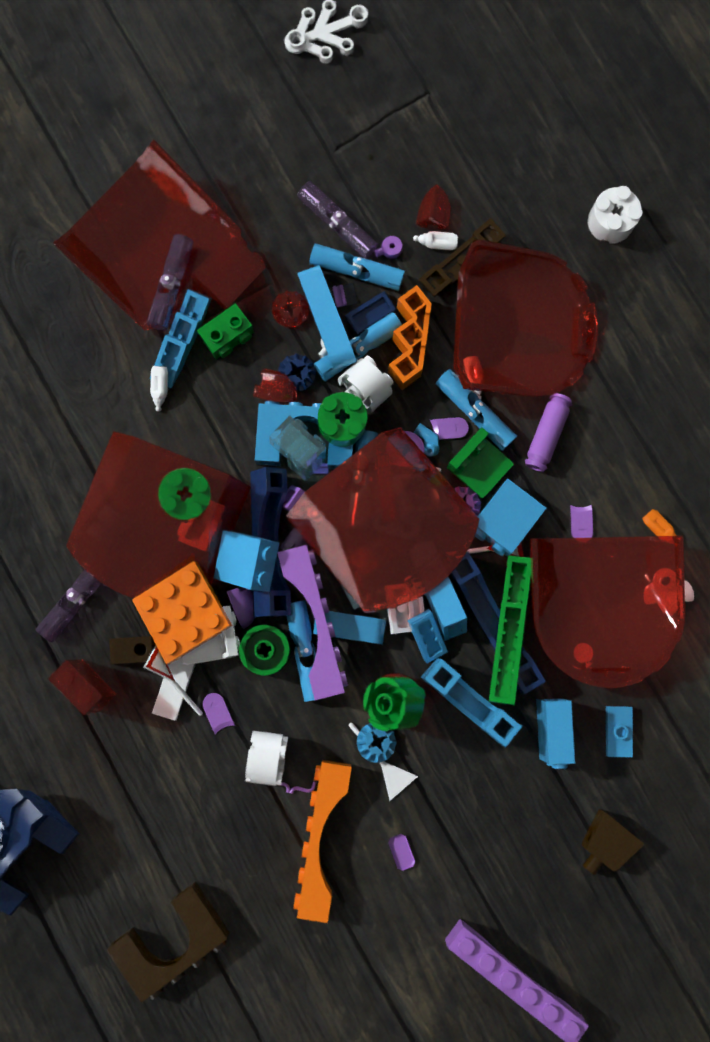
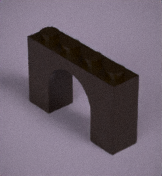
M196 881L176 895L171 901L172 906L189 932V947L184 954L174 959H161L154 956L147 949L134 928H131L112 942L107 949V952L141 1003L148 997L150 1000L155 999L164 991L163 986L169 982L175 984L185 975L183 971L190 966L193 969L198 967L206 960V954L212 950L216 953L227 944L226 939L230 932Z

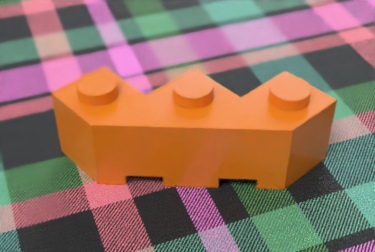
M418 285L398 298L397 310L407 322L393 331L392 341L403 354L389 364L388 373L401 390L421 377L432 303Z

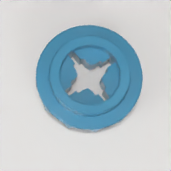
M370 723L360 730L357 737L359 753L363 758L374 763L388 760L394 753L397 743L392 730L381 731ZM373 735L377 738L385 737L383 742L380 743L381 749L377 746L368 748L374 741Z

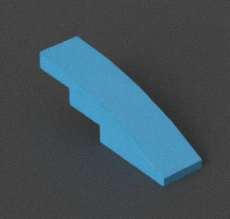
M188 289L180 312H176L169 334H166L154 365L167 367L169 388L173 387L198 335L197 330L201 327L212 300L191 289Z

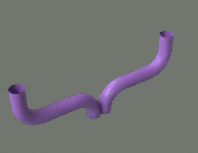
M281 782V786L286 787V792L291 794L295 790L310 793L312 790L314 791L317 782H313L310 789L295 786L290 790L289 785Z

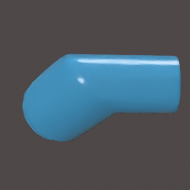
M420 423L414 433L424 440V453L429 457L436 456L440 449L438 435Z

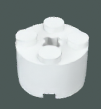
M626 186L605 190L598 196L589 214L588 226L591 233L597 239L609 241V243H618L625 240L642 215L640 201Z
M366 356L357 360L356 363L347 369L338 378V383L340 386L345 385L346 393L358 396L366 409H368L367 413L371 414L392 395L391 385L393 380L387 373L382 374L376 367L375 361L371 357Z
M253 731L250 741L252 746L248 752L245 781L273 786L281 785L288 737L283 736V734Z

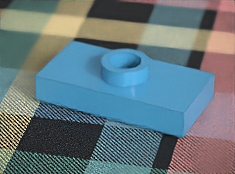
M429 609L407 620L423 660L426 663L448 652L433 613Z
M606 706L607 757H633L632 707Z

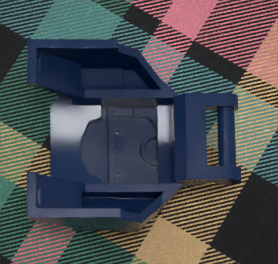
M0 790V911L7 915H12L29 894L2 879V877L19 856L31 845L32 837L59 854H63L79 835L75 828L48 800H44L28 790Z

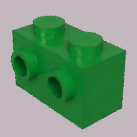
M235 303L199 328L197 332L217 360L219 357L224 358L228 356L239 343L244 344L252 338L254 330L252 324Z

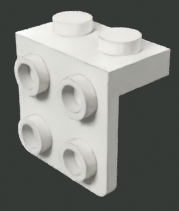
M224 606L223 609L232 626L181 657L183 664L190 665L232 658L238 655L240 641L238 636H235L234 626L236 625L235 613L231 612L230 606Z

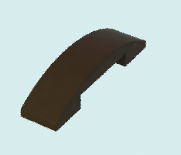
M490 218L473 232L470 239L439 265L433 266L419 278V281L433 297H436L481 262L506 237V234Z

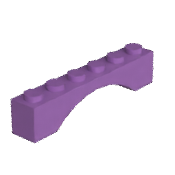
M307 545L277 552L283 577L304 595L316 620L318 633L317 652L313 667L309 673L314 699L318 700L345 693L344 687L348 686L345 671H339L337 662L342 661L339 648H333L331 638L336 636L332 622L327 623L325 613L329 612L326 598H320L318 590L323 588L320 574L315 575L312 565L317 564L314 551H308Z
M459 919L445 939L447 947L565 1042H578L589 1027L583 1016L562 999L527 976L478 932Z

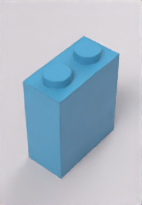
M507 478L469 528L473 530L472 534L476 538L489 542L494 552L508 557V555L514 552L545 511L546 507Z
M223 530L213 578L249 590L270 592L279 542Z
M561 698L536 699L539 759L554 769H565L567 764H575L571 701Z

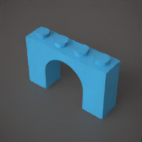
M265 401V404L259 403L255 448L256 464L281 466L282 440L285 432L293 424L301 421H310L318 424V410L321 403H315L312 406H303L299 402H289V405H279L277 401ZM340 416L341 424L345 423V416ZM329 443L328 469L352 470L353 445L339 447Z
M435 659L420 678L496 742L506 747L522 726L503 710L492 705L460 678L461 675L442 659Z

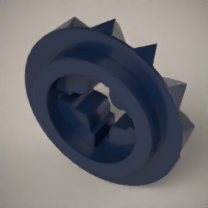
M296 353L295 355L287 356L280 362L278 377L286 389L303 391L314 382L316 376L315 367L307 356ZM292 365L296 366L297 369H303L301 371L302 380L296 375L290 376L293 372Z

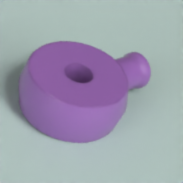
M389 236L384 239L380 249L374 250L375 256L384 255L390 259L397 258L403 251V244L398 237Z

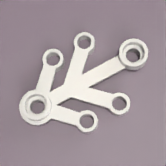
M325 0L314 30L306 33L308 25L315 22V11L307 7L302 10V18L297 29L291 30L287 34L285 46L289 52L294 54L306 51L317 55L322 63L332 61V49L328 46L320 47L311 43L312 41L320 40L340 48V52L343 55H350L353 52V41L349 38L343 39L335 36L333 33L351 26L356 28L363 27L368 20V11L362 5H355L350 10V16L327 24L329 18L336 13V4L333 0ZM330 6L332 9L327 10L326 7ZM308 14L312 15V17L306 18L305 16ZM344 45H349L350 48H347V49H346V48H344L343 46H344ZM328 53L329 56L325 57L322 54Z

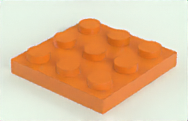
M196 561L191 562L132 599L166 664L173 663L232 626Z

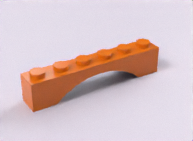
M322 760L321 766L316 765L314 780L319 781L317 791L312 790L310 806L315 808L313 817L308 816L306 831L311 833L309 842L304 841L302 857L306 858L305 868L300 867L298 883L302 884L301 894L296 893L293 908L298 910L297 918L328 923L332 890L325 879L321 867L319 853L320 837L329 813L338 801L348 793L352 764Z

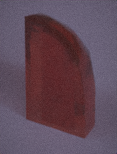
M438 184L433 186L425 195L418 211L416 225L427 228V224L438 225V229L448 227L451 206L448 196Z
M266 368L261 371V384L255 385L253 397L274 402H292L297 400L295 386L286 375Z

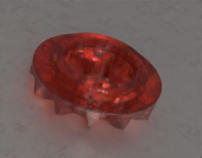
M286 290L284 293L278 294L277 298L272 302V314L280 325L288 328L297 327L307 319L309 304L305 296H302L297 291ZM288 301L292 303V306H297V308L293 309V317L290 316L288 310H284V308H287Z

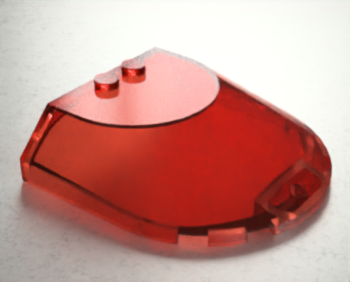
M477 240L471 243L458 273L453 368L463 389L539 397L560 392L567 386L573 385L584 374L582 370L586 363L592 360L597 344V312L595 303H590L585 291L588 289L585 281L578 272L573 273L566 266V261L553 254L484 240Z
M683 536L530 539L534 628L543 650L559 669L582 683L597 687L616 688L641 682L643 678L649 676L654 671L657 672L667 663L677 642L679 643L685 624Z

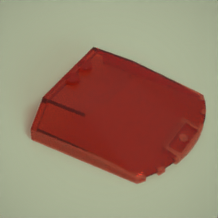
M153 140L137 161L65 234L55 240L53 245L145 331L173 323L176 312H180L188 289L210 297L226 277L235 258L241 229L170 155ZM165 275H171L179 280L180 286H177L176 290H170L163 287L160 280L164 279Z
M401 427L379 434L304 492L286 515L291 525L365 613L397 608L399 605L422 597L437 587L454 571L472 544L479 523V518Z
M113 431L66 547L76 561L91 576L109 588L132 598L142 594L193 561L198 562L211 586L214 580L223 530L233 532L251 487L229 474L137 437ZM179 468L193 469L202 474L207 480L211 491L210 502L206 510L198 517L189 520L177 519L166 513L160 504L158 496L159 486L163 478L171 471ZM184 486L183 490L177 491V494L181 495V500L183 501L187 497L192 496L187 486Z

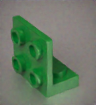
M482 427L447 466L448 470L473 492L477 493L481 499L489 493L513 466V462L486 439L489 433Z

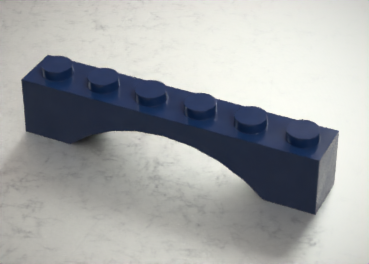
M264 467L250 472L252 536L278 542L280 515L287 495V469ZM278 553L270 592L254 590V617L291 615L290 589L283 577Z
M466 552L444 567L495 651L500 609L493 599L480 570L469 552ZM522 646L517 690L520 694H526L546 681L533 659Z

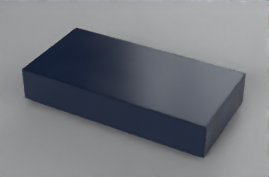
M383 291L346 314L345 319L355 334L360 336L365 329L391 312L397 313V309L386 292Z

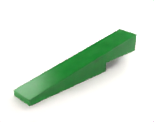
M508 555L489 702L515 705L533 558Z

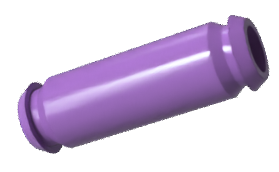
M554 393L549 397L551 401L545 407L528 450V459H525V465L535 471L544 472L547 469L546 465L551 461L570 412L569 407L572 406V401L569 397L562 394Z

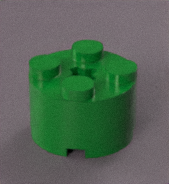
M346 392L334 393L324 398L318 410L320 433L329 443L335 446L347 447L356 443L365 433L367 426V410L362 400L358 396ZM340 416H345L344 424L340 423Z
M179 468L171 471L163 478L159 486L158 496L160 504L166 513L177 519L189 520L198 517L206 510L210 502L211 491L207 480L202 474L193 469ZM184 486H187L192 496L187 497L183 501L181 500V495L177 494V491L183 490Z
M259 625L248 630L239 646V655L243 665L258 675L277 673L288 663L291 654V645L288 637L283 631L270 625ZM264 643L272 648V651L268 652V657L259 652L263 648L262 644Z
M407 677L379 678L375 683H371L368 686L364 695V710L368 711L370 724L381 731L416 727L423 713L425 691Z

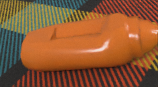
M652 509L642 518L645 525L659 539L675 544L677 548L681 546V543L677 542V535L673 526L658 511Z

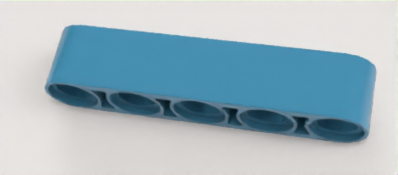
M320 265L297 273L334 371L356 363L353 349Z

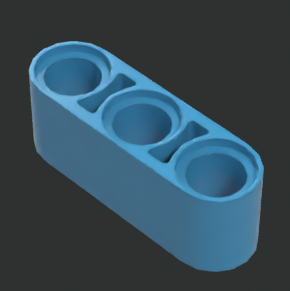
M332 611L325 613L327 623L332 622L336 638L383 645L386 620ZM315 620L312 634L318 635Z

